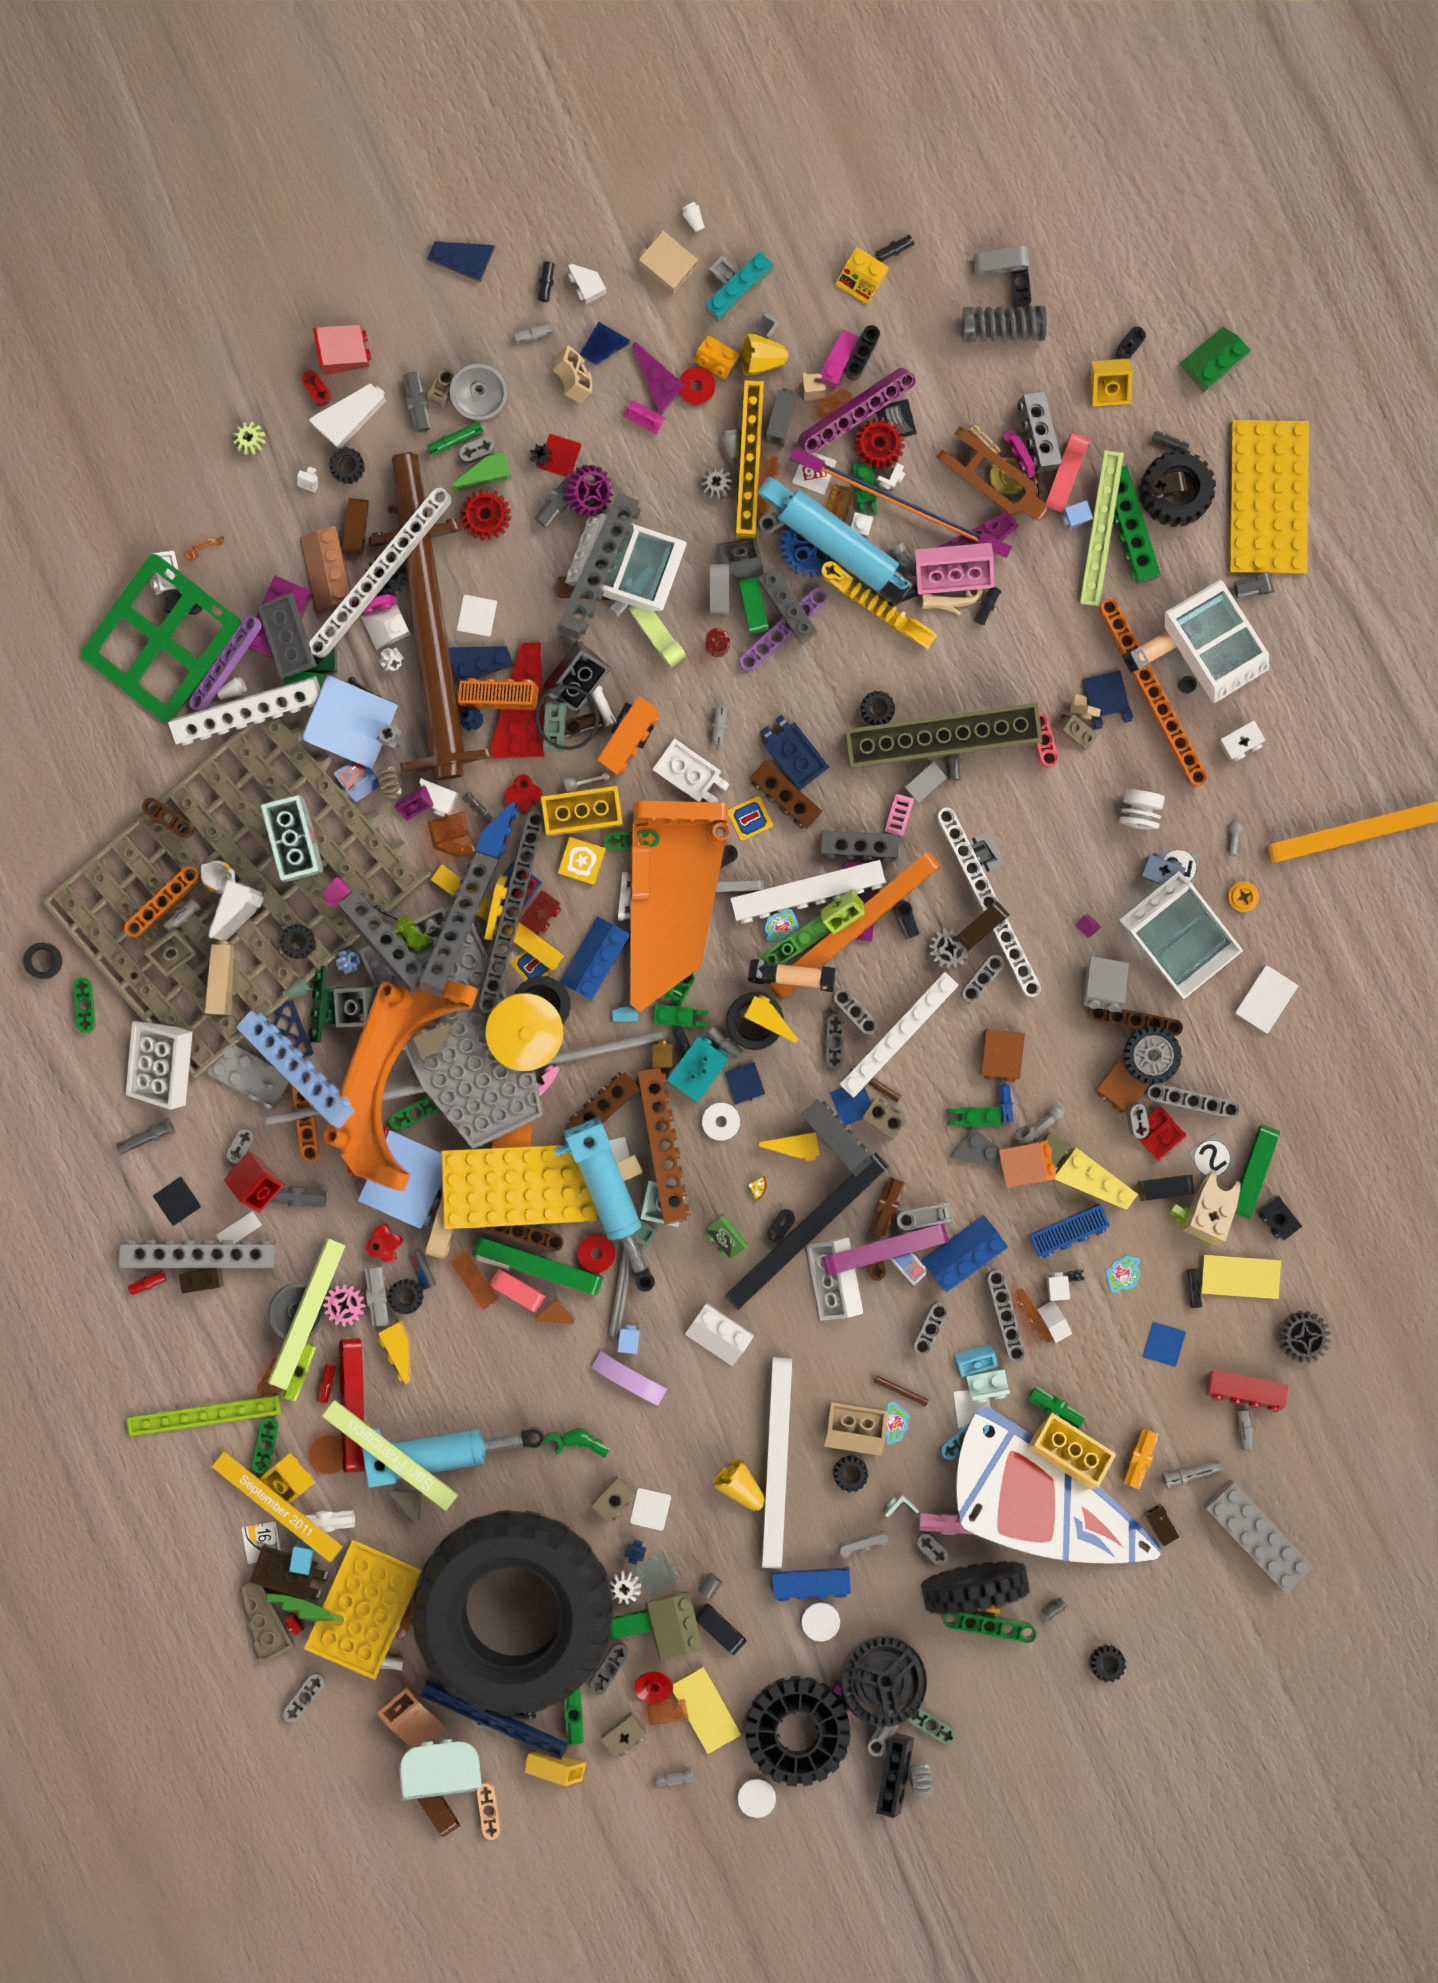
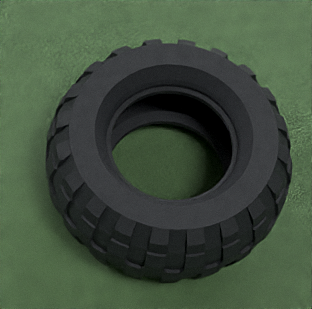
M502 1510L482 1517L479 1516L469 1520L447 1535L426 1561L417 1580L412 1603L414 1638L428 1671L455 1698L459 1697L463 1701L468 1702L469 1706L476 1709L499 1712L501 1715L539 1712L557 1702L564 1701L574 1694L592 1676L606 1651L613 1618V1598L607 1574L590 1545L582 1537H579L569 1529L567 1525L558 1520H552L542 1516L540 1513L531 1511ZM503 1568L527 1570L543 1579L552 1589L559 1605L560 1624L555 1635L540 1649L524 1655H505L488 1648L474 1634L467 1617L468 1593L480 1578L492 1571Z

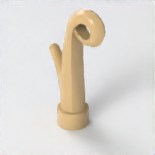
M976 589V595L973 596L970 590H965L967 597L931 595V593L922 594L921 608H939L960 615V611L954 607L968 606L980 600L983 591L982 589Z

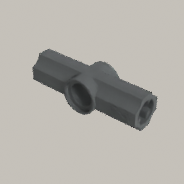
M409 372L403 375L409 413L411 412L415 432H425L431 429L425 392L422 389L419 372Z
M570 473L558 488L552 490L545 501L546 503L534 517L543 527L548 528L558 514L562 513L569 505L566 503L569 497L563 495L568 492V489H565L563 486L569 484L566 478H572Z
M283 1187L269 1203L288 1204L287 1206L325 1207L327 1191L311 1190L305 1187Z

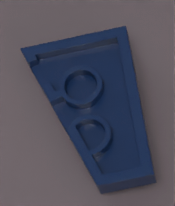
M507 646L449 648L450 659L459 684L460 681H466L467 678L476 679L514 665Z

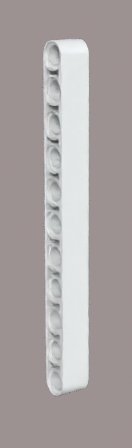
M436 488L430 493L309 642L312 654L320 658L329 654L450 506L451 496L444 489ZM445 494L444 501L437 502L438 496ZM428 509H432V516L425 517V512ZM416 524H420V530L414 533L413 527ZM408 539V545L402 548L400 546L401 541ZM396 554L395 561L390 563L388 561L389 556ZM379 569H383V576L377 578L376 572ZM371 584V590L365 593V585ZM359 599V605L353 608V600ZM346 613V621L340 622V616ZM334 628V636L328 637V631ZM322 643V650L320 652H316V645Z
M943 808L937 814V822L982 912L988 909L983 903L985 898H991L993 903L998 899L955 812L950 808ZM943 812H948L951 815L949 822H944L941 819ZM950 830H958L959 838L952 839L949 834ZM961 846L968 849L967 856L959 855L958 848ZM970 863L974 864L977 868L973 874L969 873L966 869ZM976 881L984 882V890L979 891L975 888ZM1006 918L992 930V933L1024 996L1035 997L1040 993V984ZM1003 932H1007L1010 934L1009 942H1003L1001 940V934ZM1011 949H1016L1019 952L1018 959L1013 960L1010 958L1009 952ZM1020 966L1026 967L1028 971L1025 977H1021L1018 974ZM1029 983L1034 984L1036 987L1034 994H1029L1026 990Z
M773 1357L762 1568L782 1569L792 1358Z

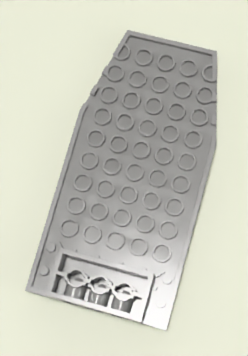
M441 907L393 931L397 937L400 936L405 941V947L417 955L419 959L417 961L422 966L425 964L427 955H432L434 950L432 944L436 937L439 938L441 934L439 928L442 921L446 922L448 918L446 916L448 908L444 909V907ZM459 921L453 922L455 925L461 924ZM472 924L449 977L450 981L478 989L472 1009L445 1014L419 1030L427 1029L431 1031L435 1029L437 1024L443 1022L446 1024L450 1023L453 1030L442 1054L423 1061L413 1037L407 1042L404 1049L422 1088L473 1149H476L544 1115L535 1070L518 1071L504 1066L493 1056L487 1045L485 1027L489 1015L481 1011L479 1001L490 958L474 924ZM451 937L446 938L447 941H454ZM384 938L381 940V943L388 945L391 941ZM370 946L358 950L374 986L380 987L382 983L390 982L395 986L404 988L402 983ZM395 953L393 957L395 959H402L403 955ZM439 954L441 958L447 957L446 954ZM408 967L405 969L406 972L409 974H413L416 972V970L412 967ZM438 970L431 971L433 974L440 973ZM491 982L488 985L490 991H495L498 988V984L495 982ZM504 987L502 988L499 1002L508 997ZM485 1001L483 1008L489 1010L493 1007L494 1003L492 1001Z

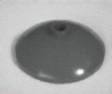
M292 1283L284 1286L274 1295L270 1303V1324L273 1330L284 1339L287 1336L306 1290V1284ZM322 1302L308 1338L314 1335L322 1325L325 1315L324 1302ZM293 1307L294 1313L290 1314V1309Z

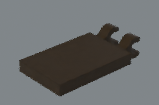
M265 1545L262 1546L249 1581L251 1584L305 1600L306 1596L318 1600L321 1599L323 1592L310 1587L313 1577L327 1582L329 1572L317 1569L318 1563L312 1561L309 1576L290 1572L292 1554Z

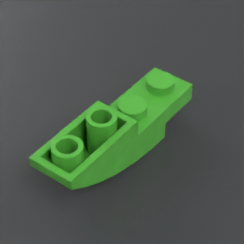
M821 915L759 957L768 963L784 964L831 931L822 922Z

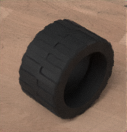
M535 976L528 978L516 988L515 994L529 993L537 987L551 989L559 999L558 1014L562 1024H565L566 1019L569 1017L571 1004L570 996L561 983L547 976Z
M750 992L741 995L732 1003L726 1017L727 1030L733 1041L749 1050L767 1048L775 1043L780 1036L770 1031L768 1035L761 1039H749L739 1031L737 1026L738 1013L744 1006L751 1004L755 996L759 997V995L770 999L769 1003L774 1006L784 1020V1015L777 1001L769 995L760 992Z

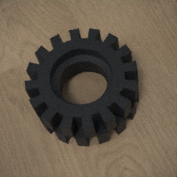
M344 447V449L339 448L338 452L333 453V457H330L329 467L330 472L338 482L353 484L354 481H359V477L362 478V473L365 472V463L359 452L353 448L348 449V447ZM344 459H350L354 462V468L349 473H344L340 470V463Z
M883 691L868 693L861 703V716L871 726L886 724L895 713L893 698ZM879 701L884 704L885 712L882 715L876 716L872 714L870 706L873 702Z
M301 924L287 926L279 938L282 952L293 959L306 958L315 949L316 940L314 933H312L310 928ZM295 934H300L305 939V944L300 949H294L290 944V940Z
M399 1280L391 1286L388 1292L389 1305L399 1314L413 1313L423 1303V1289L414 1280ZM403 1289H408L413 1294V1300L409 1304L401 1303L398 1298L399 1292Z
M849 1455L837 1461L833 1469V1476L837 1486L848 1492H856L858 1489H862L864 1484L867 1483L868 1469L863 1460ZM852 1466L858 1470V1477L854 1481H848L844 1478L843 1472L847 1467Z
M1112 1645L1099 1646V1649H1095L1093 1651L1094 1654L1090 1657L1092 1672L1099 1680H1104L1107 1683L1108 1681L1115 1682V1679L1119 1680L1120 1676L1125 1673L1124 1669H1126V1660L1123 1654ZM1107 1656L1115 1660V1666L1110 1671L1101 1668V1661Z

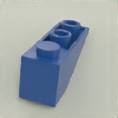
M512 802L481 832L476 848L477 852L499 859L500 855H504L507 846L504 842L506 837L509 838L513 827L510 824L512 819H516L518 813L516 803Z

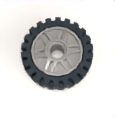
M1146 1027L1136 1031L1129 1037L1123 1050V1061L1125 1062L1126 1069L1136 1080L1143 1083L1159 1084L1173 1077L1181 1065L1182 1054L1178 1040L1172 1033L1159 1027ZM1151 1050L1157 1053V1058L1154 1061L1148 1058V1053Z

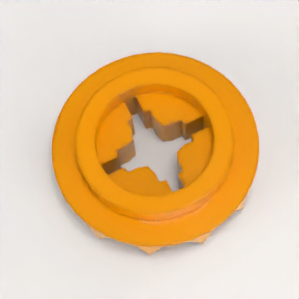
M1249 882L1236 883L1230 888L1228 895L1229 904L1234 910L1240 912L1251 911L1259 902V892ZM1240 891L1243 892V894L1250 893V895H1248V897L1246 898V902H1244L1243 900H1236L1238 899V897L1241 896Z

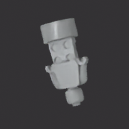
M904 543L890 550L892 555L896 556L902 565L916 574V571L913 570L916 568L914 557L909 558Z

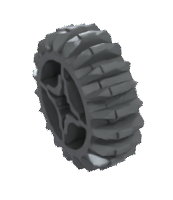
M1298 1311V1317L1295 1313H1292V1320L1286 1317L1285 1321L1288 1324L1280 1325L1285 1330L1278 1331V1334L1284 1335V1338L1278 1339L1281 1343L1285 1342L1281 1349H1287L1285 1355L1289 1356L1292 1354L1291 1359L1294 1361L1298 1358V1361L1303 1363L1305 1358L1306 1362L1310 1363L1311 1356L1317 1361V1353L1324 1356V1352L1321 1351L1322 1348L1325 1350L1329 1349L1328 1346L1324 1345L1325 1342H1331V1339L1326 1338V1336L1331 1335V1332L1324 1331L1329 1327L1328 1324H1322L1324 1319L1322 1317L1317 1319L1318 1314L1316 1313L1311 1316L1310 1311H1306L1305 1316L1303 1311ZM1305 1321L1312 1322L1317 1327L1318 1332H1310ZM1299 1323L1297 1333L1290 1336L1293 1327ZM1304 1332L1305 1334L1311 1335L1306 1337L1305 1341L1303 1339H1299L1301 1338V1336H1304ZM1319 1338L1316 1346L1310 1350L1311 1342ZM1291 1342H1300L1304 1352L1296 1351Z

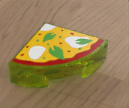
M765 1176L748 1184L756 1201H759L766 1193L767 1179Z

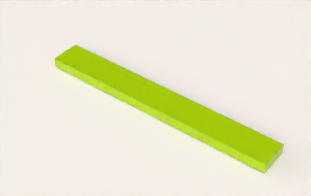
M279 1394L126 1417L130 1437L282 1414Z

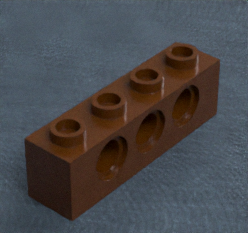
M766 760L750 777L752 781L750 784L757 791L763 790L766 793L765 798L772 804L776 802L781 806L779 810L788 817L790 814L795 819L793 822L800 829L803 827L808 829L823 812ZM773 779L776 782V786L772 789L767 788L765 785L766 780ZM781 792H788L790 799L782 801L779 797ZM795 805H803L805 811L802 814L795 813Z
M618 1072L611 1079L613 1083L609 1087L604 1085L597 1092L599 1096L595 1100L590 1098L583 1105L585 1109L581 1113L576 1111L569 1118L571 1122L568 1125L573 1128L586 1123L584 1115L588 1112L594 1115V1119L599 1117L603 1124L636 1094L640 1087L626 1072L623 1074ZM615 1086H619L623 1090V1094L619 1098L612 1095V1089ZM601 1099L606 1100L609 1104L605 1111L598 1108V1102Z

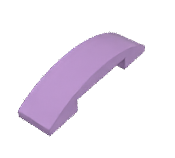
M600 1351L591 1367L618 1385L656 1405H659L668 1389L620 1363L617 1359L603 1351Z

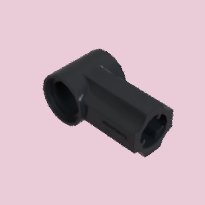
M907 901L897 903L893 910L905 939L921 934L912 905ZM901 904L906 905L908 908L905 915H901L898 912Z

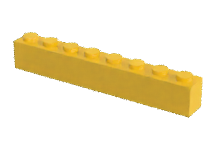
M745 381L736 530V537L755 538L764 381Z

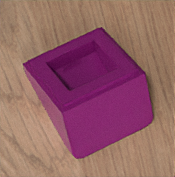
M1088 914L1084 915L1076 924V927L1087 937H1091L1100 929V925Z

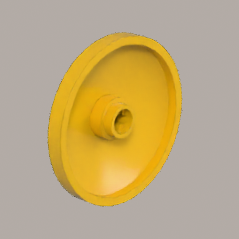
M530 993L514 994L501 1000L489 1014L485 1027L486 1042L493 1056L504 1066L518 1071L535 1070L550 1062L559 1051L563 1040L562 1020L554 1006L546 999Z

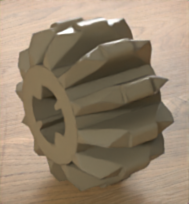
M386 766L377 770L376 774L383 797L385 799H393L400 796L402 790L395 768L393 766Z

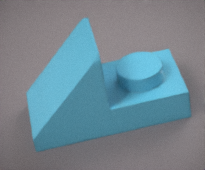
M299 1537L297 1538L296 1546L293 1548L289 1571L309 1576L315 1550Z

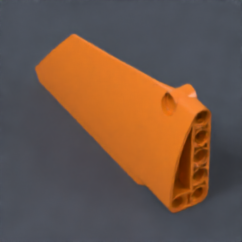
M636 801L633 804L630 877V1005L638 1012L644 1010L701 967L725 842L730 832L727 803ZM654 830L659 834L660 841L655 847L644 845L643 841H649L650 844H653L657 837H654L653 833H649V837H643V833L638 836L637 831ZM715 830H723L724 836H717Z

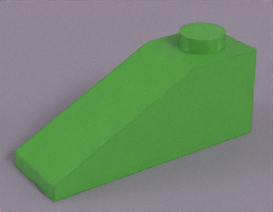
M501 451L490 453V456L482 459L453 483L454 490L458 491L511 479L505 453H501Z

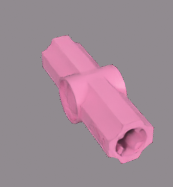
M920 1513V1531H934L946 1535H956L957 1533L974 1535V1533L962 1526L958 1514ZM969 1516L968 1518L971 1522H974L977 1517Z

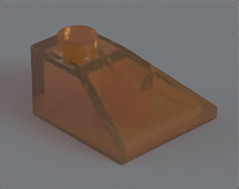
M464 811L427 822L433 849L455 857L475 852Z

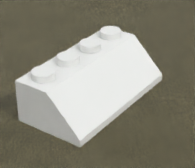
M849 1238L806 1245L820 1321L849 1318L863 1314L855 1268L826 1276L821 1258L851 1249Z

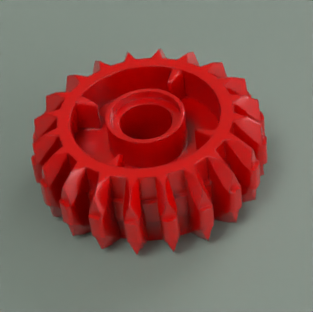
M883 417L880 418L879 423H877L876 418H873V424L867 420L865 422L867 428L864 425H860L859 428L862 432L856 431L855 435L859 438H854L853 441L855 444H859L854 446V450L859 451L856 454L857 458L863 456L861 463L869 461L867 467L870 468L873 463L876 470L879 464H881L882 469L886 468V463L892 467V460L898 462V456L903 455L900 449L905 448V444L900 443L905 440L904 436H899L902 430L895 431L898 425L895 423L891 427L890 419H888L887 424L883 423ZM882 440L884 446L876 447L874 441Z
M480 489V495L477 496L474 491L472 492L474 498L472 499L470 496H467L466 499L469 503H462V506L466 509L460 510V513L465 515L460 517V520L465 522L462 525L464 529L469 528L467 530L469 535L474 532L473 537L475 539L480 534L481 541L485 540V536L491 541V535L494 534L496 538H499L498 531L502 534L505 533V530L502 528L503 526L509 528L510 525L505 521L512 519L511 516L506 515L511 513V509L506 508L509 505L508 501L503 502L504 496L498 497L497 491L491 495L490 489H487L486 494H484L483 489ZM489 511L491 515L488 519H482L481 513Z

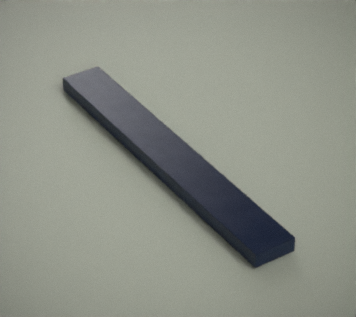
M428 1679L420 1694L421 1697L560 1760L568 1746V1742L508 1715H501L499 1712L489 1710L482 1711L471 1707L468 1702L463 1701L459 1697L455 1698L443 1686Z

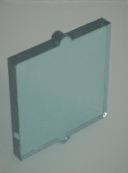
M663 1551L634 1568L641 1580V1585L645 1586L650 1596L679 1579L673 1568V1563L669 1562Z

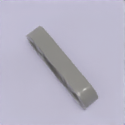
M765 881L717 882L715 893L765 890Z
M315 1672L309 1676L285 1708L283 1716L286 1721L294 1723L300 1719L324 1687L325 1677L323 1674ZM312 1678H319L321 1685L317 1684L313 1690H310L309 1688L313 1684ZM302 1692H306L310 1696V1700L306 1703L301 1702L299 1699V1695ZM296 1705H299L300 1707L295 1713L297 1717L295 1715L290 1717L289 1710L292 1711Z

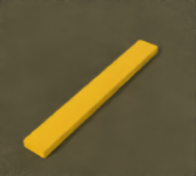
M441 865L431 878L433 882L453 897L456 889L460 890L462 886L460 884L461 878L444 865ZM468 889V890H467V891L470 892V893H474V892H475V890H473V889ZM484 896L477 915L488 922L492 901ZM498 917L497 924L500 923L501 917ZM519 922L514 942L554 971L564 958V955ZM505 927L502 930V933L504 935H510L513 929L510 927Z

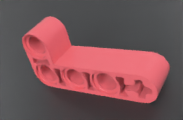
M1071 433L1061 458L1062 465L1057 469L1045 503L1047 508L1063 513L1082 458L1088 447L1089 438Z

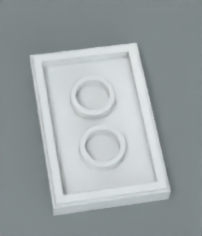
M1265 965L1238 1006L1235 1014L1268 1034L1298 988V985L1268 965Z

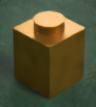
M657 1041V1044H653V1068H673L672 1044H668V1041Z

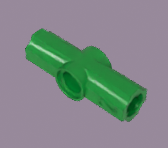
M1036 1385L1027 1398L1029 1402L1043 1409L1046 1414L1054 1413L1077 1429L1080 1428L1085 1419L1083 1414L1069 1407V1404L1055 1395H1050Z
M580 1686L574 1694L564 1700L567 1742L571 1745L584 1743ZM576 1710L579 1716L572 1718L568 1712Z

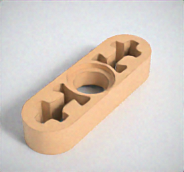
M485 1781L481 1783L482 1788L477 1791L482 1832L485 1838L494 1840L499 1836L501 1830L494 1785L491 1782ZM484 1787L491 1790L488 1794V1799H493V1801H485V1793H481ZM485 1806H492L494 1814L486 1815L483 1811ZM495 1818L496 1820L492 1821V1827L497 1830L494 1831V1834H491L490 1831H487L489 1829V1820Z

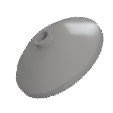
M485 363L468 364L458 370L451 381V401L457 411L467 418L473 420L489 419L498 414L504 407L507 400V384L502 374L493 366ZM477 385L482 386V390H476L475 387Z

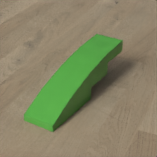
M267 1594L266 1602L283 1605L282 1610L299 1613L300 1619L327 1622L343 1621V1618L314 1603L285 1595Z

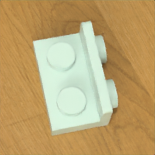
M1005 1369L966 1376L970 1398L972 1401L976 1400V1403L986 1402L989 1397L1002 1399L1006 1397V1394H1010Z

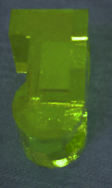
M402 916L398 919V929L417 953L432 942V939L426 932L422 935L418 932L416 924L411 917Z

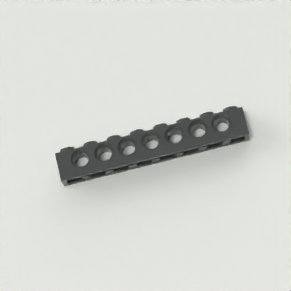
M618 492L558 623V632L578 640L582 634H586L589 624H587L589 617L593 618L596 612V607L594 606L603 597L604 584L608 585L611 579V574L609 573L612 568L615 569L619 560L617 555L619 551L623 552L626 545L624 540L627 535H631L634 527L632 522L634 519L637 520L640 515L641 509L639 508L638 500ZM624 515L627 519L622 520L618 517ZM618 532L620 535L613 536L611 533ZM605 548H610V549H612L613 551H612V552H605L604 549H605ZM602 564L605 568L599 569L596 565ZM596 581L598 584L590 585L588 582ZM587 597L590 601L583 602L581 598ZM581 614L583 617L577 619L573 615Z
M476 852L474 858L470 857L467 864L469 870L467 874L463 873L460 880L462 886L460 890L456 889L453 897L455 902L453 906L449 905L446 912L448 918L446 922L442 921L439 928L441 934L439 938L436 937L432 944L434 949L432 955H427L424 964L427 965L425 971L421 970L417 981L420 982V990L439 997L442 996L497 869L498 859L480 852ZM480 873L482 876L477 877L474 874ZM468 889H473V890H475V892H474V893H470V892H468L467 890H468ZM461 905H466V906H468L469 908H467V909H462L460 906H461ZM459 921L461 924L455 925L453 922ZM451 937L454 941H447L446 938ZM439 954H446L447 957L441 958ZM438 970L440 973L433 974L431 971Z

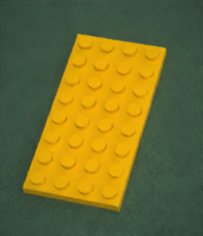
M1232 420L1229 573L1262 574L1271 572V574H1307L1309 421Z
M564 1145L441 1151L444 1229L597 1221V1212L573 1155L567 1152L556 1156L554 1149Z

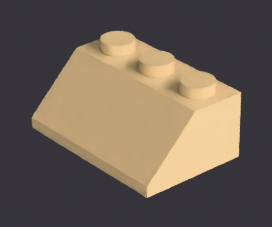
M831 1402L824 1447L882 1456L886 1438L888 1411Z

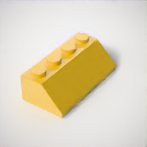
M1051 1413L1036 1430L1027 1446L1029 1450L1090 1489L1100 1486L1116 1456L1114 1452L1054 1413Z

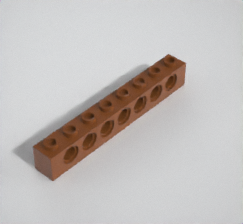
M661 1068L638 1071L664 1225L687 1221L690 1210L689 1205L684 1204L683 1197L687 1196L685 1185H681L680 1178L684 1176L682 1166L677 1164L680 1154L679 1148L674 1147L673 1140H677L675 1128L671 1129L670 1121H674L672 1110H668L667 1103L670 1102L669 1091H665L663 1085L667 1084L665 1072L661 1073ZM651 1086H658L660 1088L659 1092L656 1094L650 1093L649 1089ZM661 1104L663 1110L656 1113L652 1110L653 1106ZM658 1123H665L666 1129L658 1131L656 1130V1125ZM666 1141L670 1146L667 1150H661L659 1144ZM664 1161H672L673 1166L670 1169L663 1168L662 1164ZM668 1179L676 1181V1185L673 1188H668L665 1185ZM678 1198L680 1200L679 1205L676 1207L670 1206V1199Z

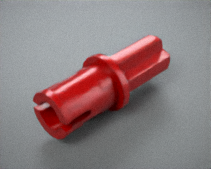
M161 1270L148 1277L143 1276V1279L128 1285L129 1293L135 1295L147 1289L151 1290V1287L166 1282L165 1273Z
M325 1364L316 1398L318 1402H329L331 1387L334 1386L332 1382L336 1366L333 1364Z

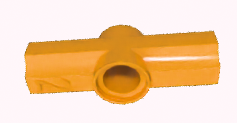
M1142 1428L1136 1447L1132 1449L1129 1457V1467L1123 1482L1124 1484L1140 1489L1145 1472L1149 1469L1152 1462V1452L1158 1433Z

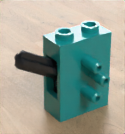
M680 1026L673 1029L672 1033L683 1058L667 1081L696 1102H699L728 1062L729 1058L726 1057L728 1053L720 1047L716 1050L711 1046L713 1042L705 1036L702 1038L697 1037L691 1046L683 1027Z

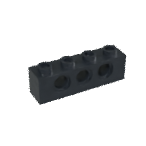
M895 1733L889 1737L876 1809L877 1814L891 1818L901 1814L914 1737Z

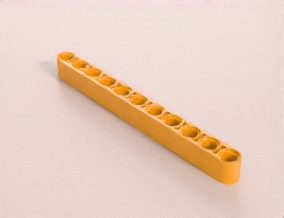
M1438 801L1269 844L1267 849L1271 864L1437 822Z

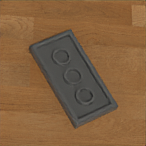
M293 593L285 594L258 605L257 608L280 679H286L316 667Z

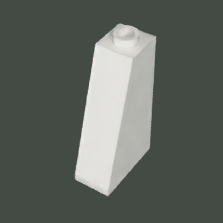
M369 384L311 417L309 421L337 449L342 448L386 402L385 393L380 387H373Z

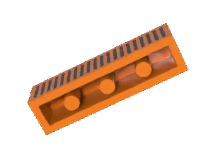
M467 678L466 681H460L458 704L462 708H472L474 706L477 709L536 710L539 688L532 680L515 682L511 679H504L503 682L494 679L478 681L477 679Z

